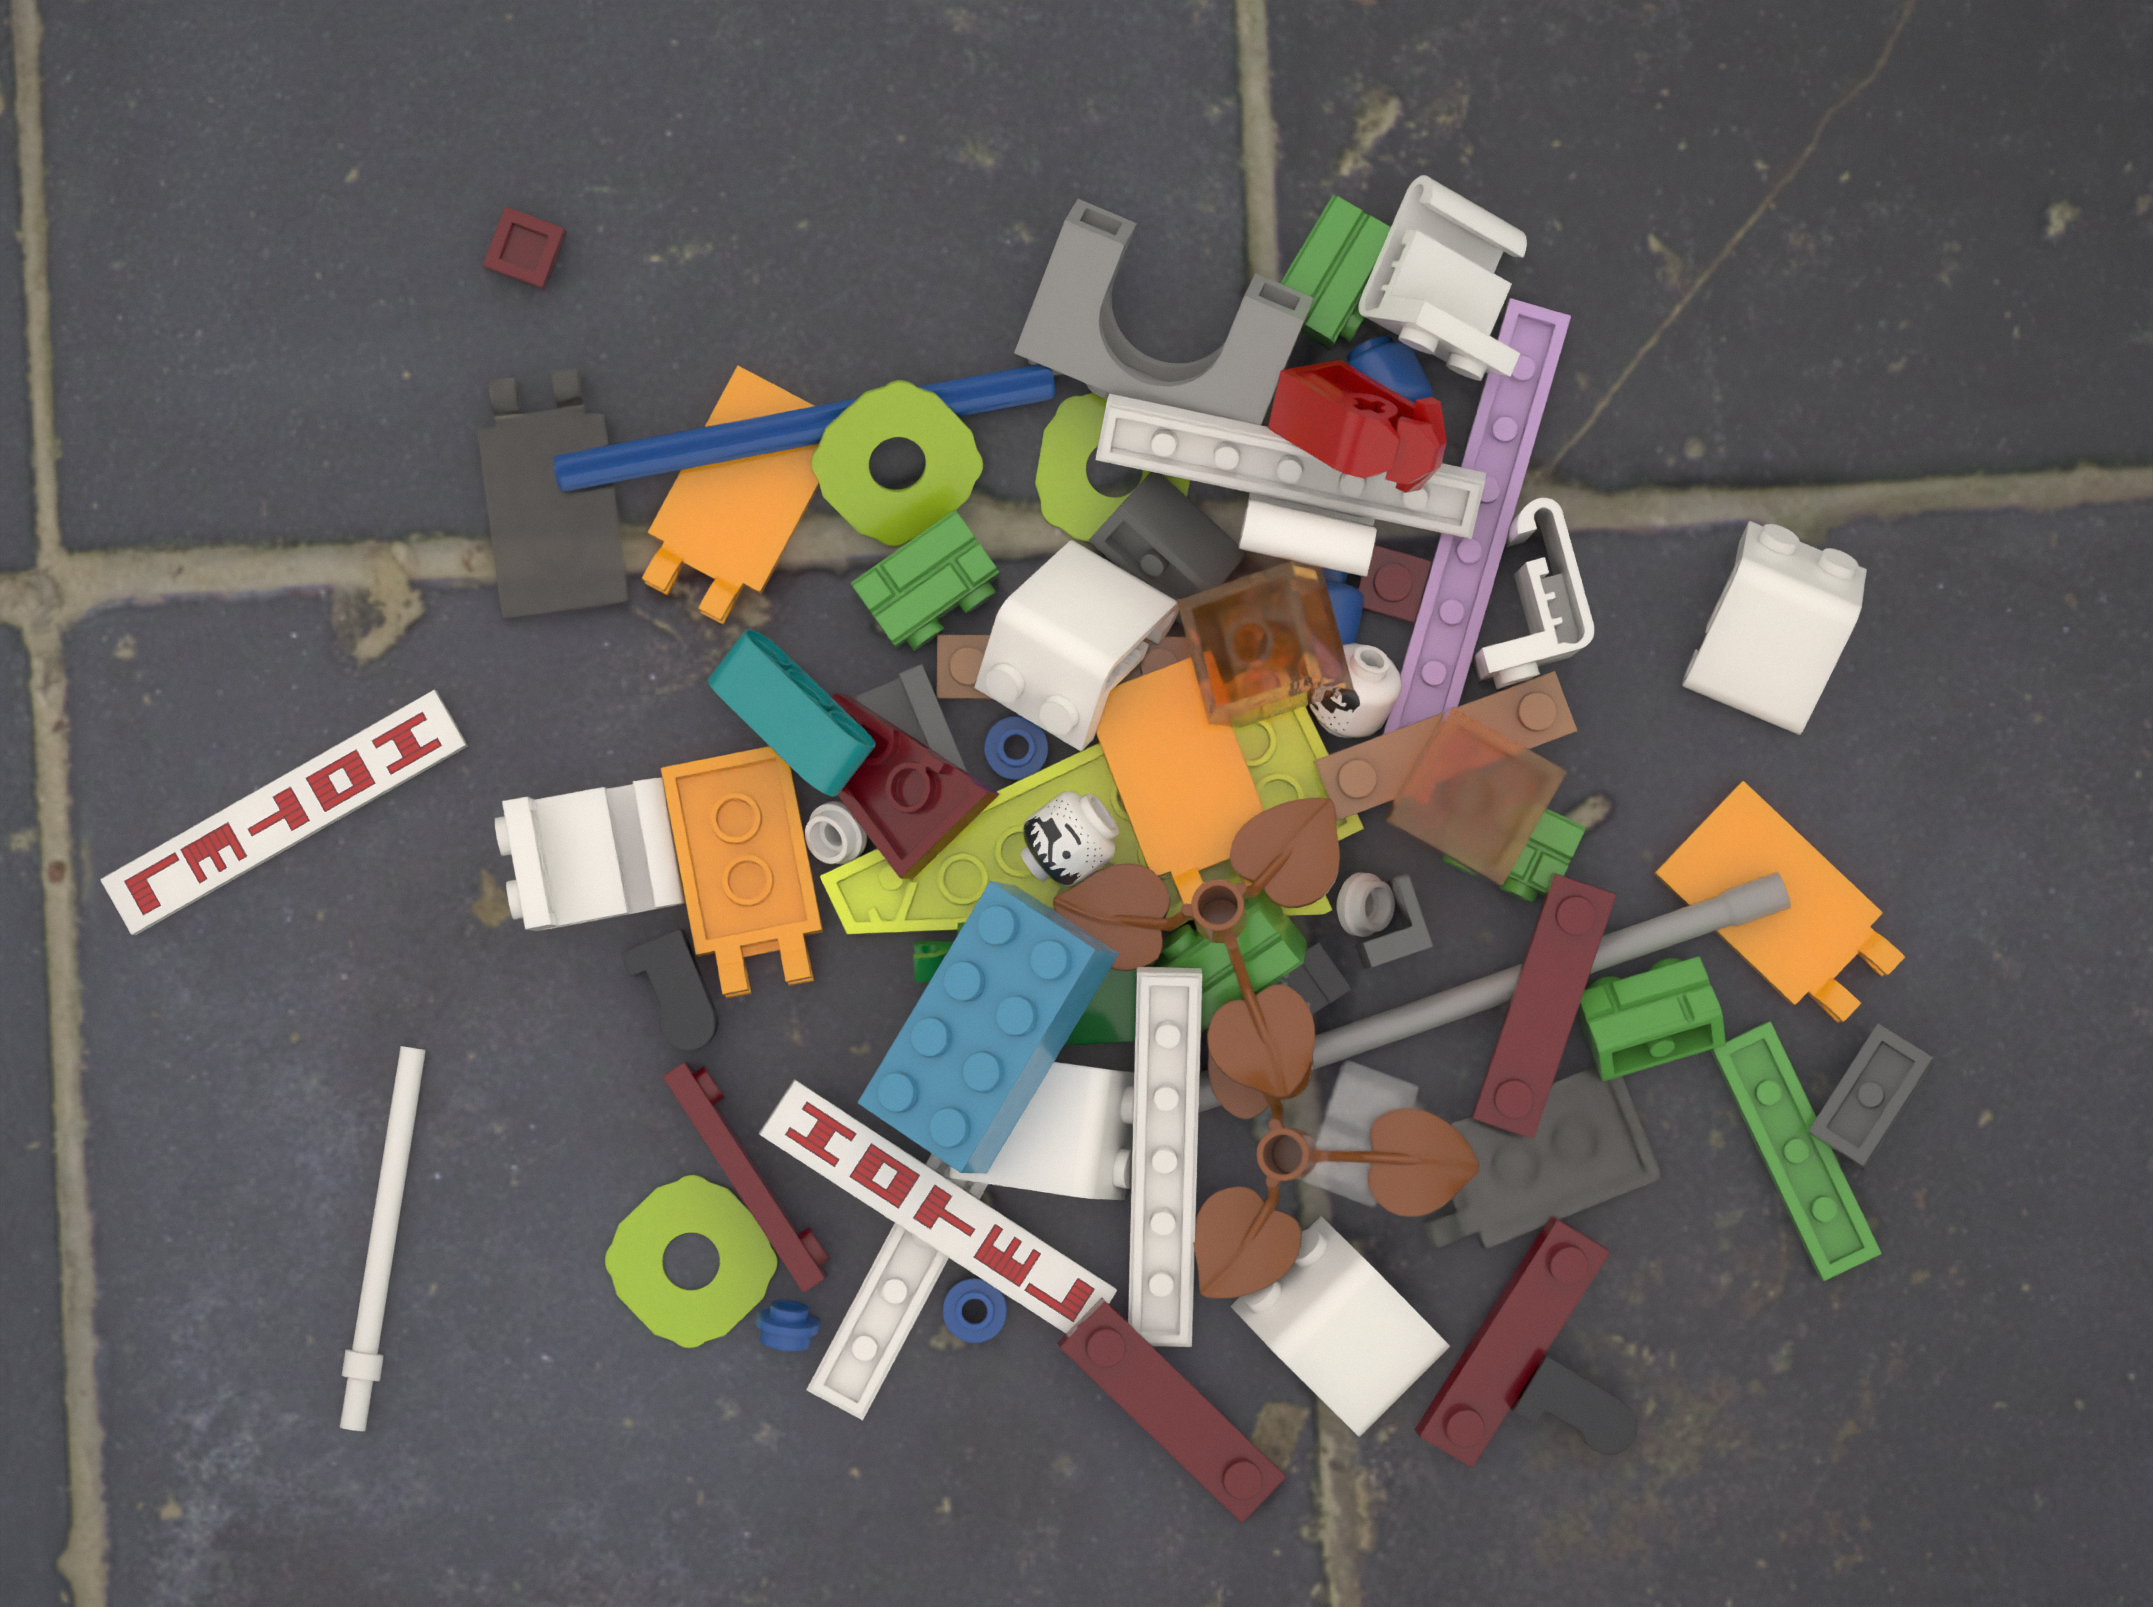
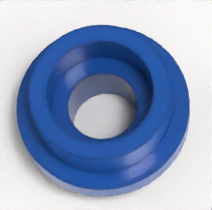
M1022 716L1007 717L998 721L988 732L984 746L985 756L990 767L998 775L1010 780H1022L1037 773L1044 765L1048 755L1047 738L1041 727ZM1021 736L1028 742L1029 750L1025 757L1014 760L1005 754L1004 744L1008 738Z
M970 1278L957 1283L951 1288L944 1300L943 1318L945 1324L954 1336L965 1342L980 1343L993 1338L1002 1329L1006 1320L1007 1305L1002 1292L980 1278ZM970 1299H979L987 1307V1316L979 1323H971L963 1316L962 1307Z
M775 1300L771 1302L770 1308L757 1312L755 1325L761 1330L760 1342L762 1344L779 1350L802 1351L810 1348L812 1336L819 1333L820 1320L809 1313V1307L804 1303L793 1300Z

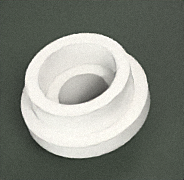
M829 801L816 808L812 812L805 828V840L809 850L817 859L828 864H846L853 861L863 853L866 847V832L842 802Z
M1358 872L1351 875L1344 882L1337 897L1336 908L1340 924L1347 933L1361 937L1370 936L1374 932L1385 929L1393 917L1395 908L1394 894L1390 886L1371 873Z

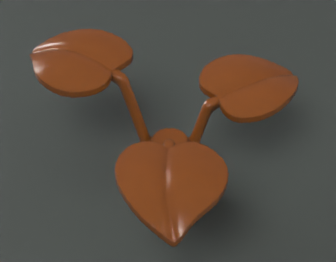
M1306 798L1285 802L1267 809L1250 819L1234 838L1230 851V862L1233 870L1240 877L1253 883L1250 886H1246L1243 883L1234 885L1222 879L1207 881L1195 891L1191 904H1184L1181 911L1171 918H1165L1170 908V896L1164 882L1152 870L1136 864H1117L1101 869L1075 887L1058 894L1053 899V906L1057 913L1119 953L1110 968L1116 971L1137 970V967H1148L1154 964L1159 959L1163 949L1161 930L1173 931L1189 920L1195 921L1198 932L1208 941L1224 943L1244 1000H1234L1225 1003L1212 1017L1207 1033L1211 1057L1221 1072L1234 1082L1278 1099L1290 1096L1301 1084L1308 1072L1315 1046L1313 1017L1302 996L1289 986L1283 984L1273 985L1255 995L1236 938L1243 932L1247 922L1244 899L1258 896L1263 889L1273 903L1285 908H1299L1311 905L1330 891L1339 872L1340 849L1335 805L1328 798Z
M1208 1051L1209 1080L1218 1102L1224 1109L1237 1118L1250 1119L1260 1115L1270 1106L1272 1120L1268 1124L1270 1132L1261 1139L1257 1148L1258 1165L1263 1173L1268 1176L1266 1178V1185L1268 1186L1266 1201L1249 1187H1229L1210 1196L1197 1214L1195 1220V1242H1193L1198 1266L1201 1295L1207 1298H1233L1252 1294L1277 1282L1292 1268L1300 1252L1302 1231L1294 1217L1283 1211L1275 1210L1280 1200V1184L1282 1181L1299 1180L1306 1177L1314 1169L1317 1162L1372 1163L1368 1172L1367 1182L1374 1199L1391 1213L1398 1216L1416 1217L1430 1214L1446 1205L1464 1186L1479 1174L1480 1164L1474 1150L1466 1138L1446 1120L1433 1113L1416 1108L1395 1109L1379 1116L1373 1122L1370 1132L1373 1151L1317 1149L1315 1141L1307 1132L1297 1128L1285 1127L1284 1108L1280 1101L1295 1098L1305 1090L1312 1076L1313 1057L1308 1072L1297 1089L1290 1096L1278 1099L1231 1080L1216 1066L1210 1051Z

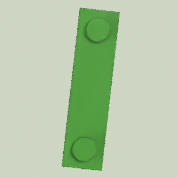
M1766 1021L1726 1040L1725 1046L1711 1049L1710 1051L1819 1279L1826 1281L1881 1255L1882 1253L1831 1147L1808 1132L1817 1117L1771 1021Z

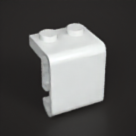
M1425 175L1419 176L1411 183L1403 198L1360 298L1359 312L1364 317L1399 335L1398 339L1402 343L1421 352L1435 355L1447 362L1446 366L1449 369L1465 377L1479 381L1482 380L1484 373L1511 377L1520 353L1492 338L1490 334L1512 284L1497 276L1494 272L1503 251L1513 257H1524L1527 246L1526 236L1521 230Z
M1250 493L1238 547L1242 550L1366 577L1377 529L1373 526L1374 518Z
M1538 498L1528 503L1511 522L1506 539V547L1524 543L1537 530V523L1542 532L1553 576L1544 578L1549 573L1544 557L1526 562L1514 574L1530 635L1484 647L1472 657L1477 681L1482 682L1494 679L1496 689L1532 680L1534 676L1540 675L1538 666L1572 657L1587 646L1594 636V623L1564 515L1559 504L1549 498Z
M1749 521L1739 541L1735 566L1707 623L1705 631L1707 634L1700 649H1695L1691 657L1682 686L1801 735L1859 617L1867 569L1858 566L1854 558L1840 550L1827 548L1821 551L1800 542L1793 532L1775 524L1761 526Z
M1071 540L1013 592L1001 606L992 628L974 688L1079 751H1082L1095 737L1109 692L1144 659L1149 644L1143 640L1147 638L1159 644L1164 639L1178 615L1180 602Z
M663 778L633 781L631 785L609 789L600 787L536 800L530 797H522L502 801L505 816L495 818L496 836L501 855L512 854L516 880L506 882L507 897L512 918H523L525 929L542 931L686 903Z
M1054 1062L987 1174L960 1173L950 1166L949 1178L1080 1198L1125 1200L1126 1189L1131 1188L1134 1072Z
M1322 1216L1308 1229L1302 1231L1301 1248L1298 1258L1292 1268L1282 1278L1262 1290L1239 1297L1231 1305L1232 1309L1265 1344L1359 1437L1450 1347L1415 1309Z

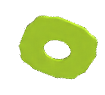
M896 380L888 383L886 386L864 392L825 427L820 443L812 454L811 466L815 476L818 478L823 497L858 533L878 539L889 546H898L914 539L953 510H957L969 499L975 481L982 473L983 460L976 448L972 430L936 393L916 387L913 383L905 380ZM894 437H903L914 441L920 446L925 455V469L922 476L910 487L900 490H892L879 485L869 471V460L873 450L884 440Z
M1094 393L1072 396L1060 404L1056 415L1044 429L1035 480L1044 519L1050 525L1060 528L1074 540L1090 542L1089 539L1131 494L1129 493L1122 497H1107L1098 493L1088 481L1086 465L1089 456L1098 447L1108 400ZM1143 470V475L1140 483L1145 479V477L1150 473V471ZM1162 474L1187 497L1190 480Z
M698 1175L684 1176L676 1182L657 1187L618 1225L612 1245L608 1248L605 1255V1266L612 1277L617 1296L654 1335L672 1340L685 1348L698 1347L706 1341L725 1336L765 1297L770 1279L775 1274L778 1265L777 1255L771 1247L769 1239L750 1210L729 1188L709 1182L704 1177ZM684 1233H698L706 1236L714 1243L720 1257V1266L716 1277L707 1286L696 1290L683 1289L673 1284L667 1277L663 1267V1256L666 1247L675 1237Z

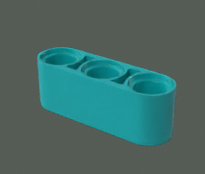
M745 629L708 677L707 682L714 692L795 772L811 786L826 795L837 796L875 748L873 738L777 644L755 630Z

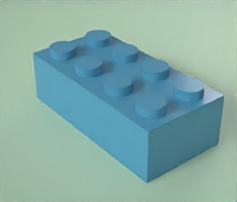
M990 881L859 1099L858 1104L958 1172L987 1174L1119 953L1016 885Z

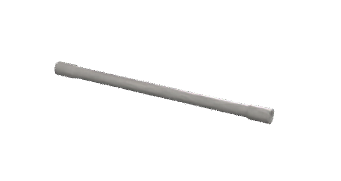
M1779 872L1726 889L1716 897L1603 935L1590 974L1727 926H1740L1791 908L1790 900ZM1522 964L1315 1035L1313 1070L1508 1003ZM1208 1069L1199 1072L1198 1113L1221 1105L1212 1090Z

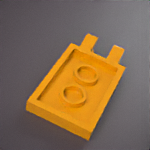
M737 366L705 427L814 407V405ZM819 444L682 469L647 532L649 536L662 542L663 545L651 560L642 577L645 584L668 596L684 564L704 573L715 580L698 609L701 610V614L724 626L744 586L760 595L762 594L820 485L818 478L812 470L811 458Z
M1203 653L1115 686L1109 692L1096 731V736L1147 868L1152 870L1158 877L1168 873L1171 874L1182 906L1184 904H1191L1195 891L1203 884L1198 871L1229 860L1231 846L1236 834L1250 819L1264 811ZM1240 877L1242 883L1246 886H1250L1253 883Z
M770 746L662 767L661 773L695 953L698 957L711 954L716 955L722 994L727 999L752 994L744 958L780 951L785 981L789 986L814 982L805 936L822 933L823 927L792 768Z
M1741 781L1653 874L1686 906H1690L1716 897L1726 889L1779 872L1785 885L1791 908L1740 926H1727L1714 932L1792 1006L1796 1005L1807 993L1836 1023L1844 1022L1858 1008L1861 1002L1845 987L1834 980L1841 970L1858 954L1880 977L1884 974L1888 976L1905 956L1887 939L1870 927L1883 912L1750 786Z

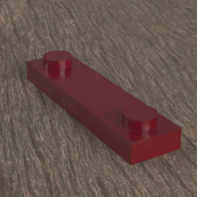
M1554 872L1552 873L1471 1114L1472 1119L1534 1139L1616 897L1614 892Z
M684 1062L662 1076L802 1292H806L824 1280L828 1274L822 1267V1264L830 1260L827 1251L810 1227L800 1233L717 1106V1103L723 1100L725 1096L708 1069L703 1066L695 1071L689 1062Z
M1551 1215L1414 1429L1419 1437L1473 1468L1610 1254V1251L1599 1242L1556 1216Z
M1102 1297L1057 1343L1086 1374L1241 1523L1286 1478L1285 1474Z

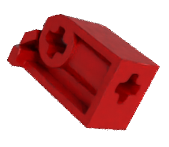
M1342 360L1280 371L1268 429L1331 468L1359 478L1374 477L1387 472L1385 480L1397 482L1395 488L1408 493L1421 490L1441 467L1447 442L1441 402L1437 399L1428 397L1417 399L1413 403Z

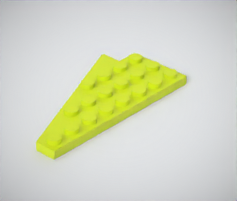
M1277 657L1217 686L1218 693L1264 811L1293 800L1327 798L1313 761L1329 754L1282 657ZM1100 743L997 791L1000 795L912 880L899 878L878 849L821 875L822 883L846 933L849 935L957 930L958 923L967 921L990 881L1016 885L1055 911L1053 906L1054 897L1073 887L1062 886L1050 877L1043 882L1033 875L1021 856V850L1027 846L1022 829L1025 820L1064 791L1076 792L1081 796L1087 793L1093 794L1107 808L1118 826L1119 834L1114 837L1116 847L1114 856L1097 871L1117 864H1136L1147 868ZM1357 813L1336 821L1338 841L1364 829ZM1230 859L1198 871L1203 883L1214 879L1226 880L1234 885L1242 883L1240 876L1233 870ZM1170 873L1159 877L1167 887L1170 896V908L1165 917L1167 919L1179 913L1182 908V903ZM1326 895L1311 905L1299 908L1281 907L1285 916L1323 915L1332 911Z

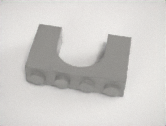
M1077 199L1064 221L1014 353L1027 358L1030 365L1041 364L1052 369L1054 375L1065 374L1084 382L1090 391L1108 399L1109 394L1262 425L1277 390L1280 371L1286 368L1314 297L1255 273L1243 297L1228 337L1220 348L1203 359L1189 363H1167L1153 359L1137 350L1125 338L1116 323L1112 310L1113 285L1137 223Z

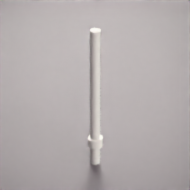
M400 1046L352 1350H345L342 1376L348 1377L340 1428L366 1430L373 1381H380L384 1355L378 1354L426 1053V1050Z

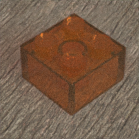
M1289 561L1177 600L1209 724L1241 728L1354 690L1322 567Z
M1455 707L1446 708L1382 821L1491 883L1503 886L1567 771Z

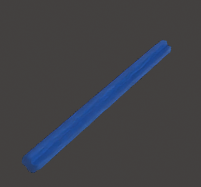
M1041 364L919 386V388L936 393L958 417L1051 400L1055 397L1056 393L1052 369ZM858 398L560 454L553 459L556 483L561 491L566 492L819 444L825 427Z

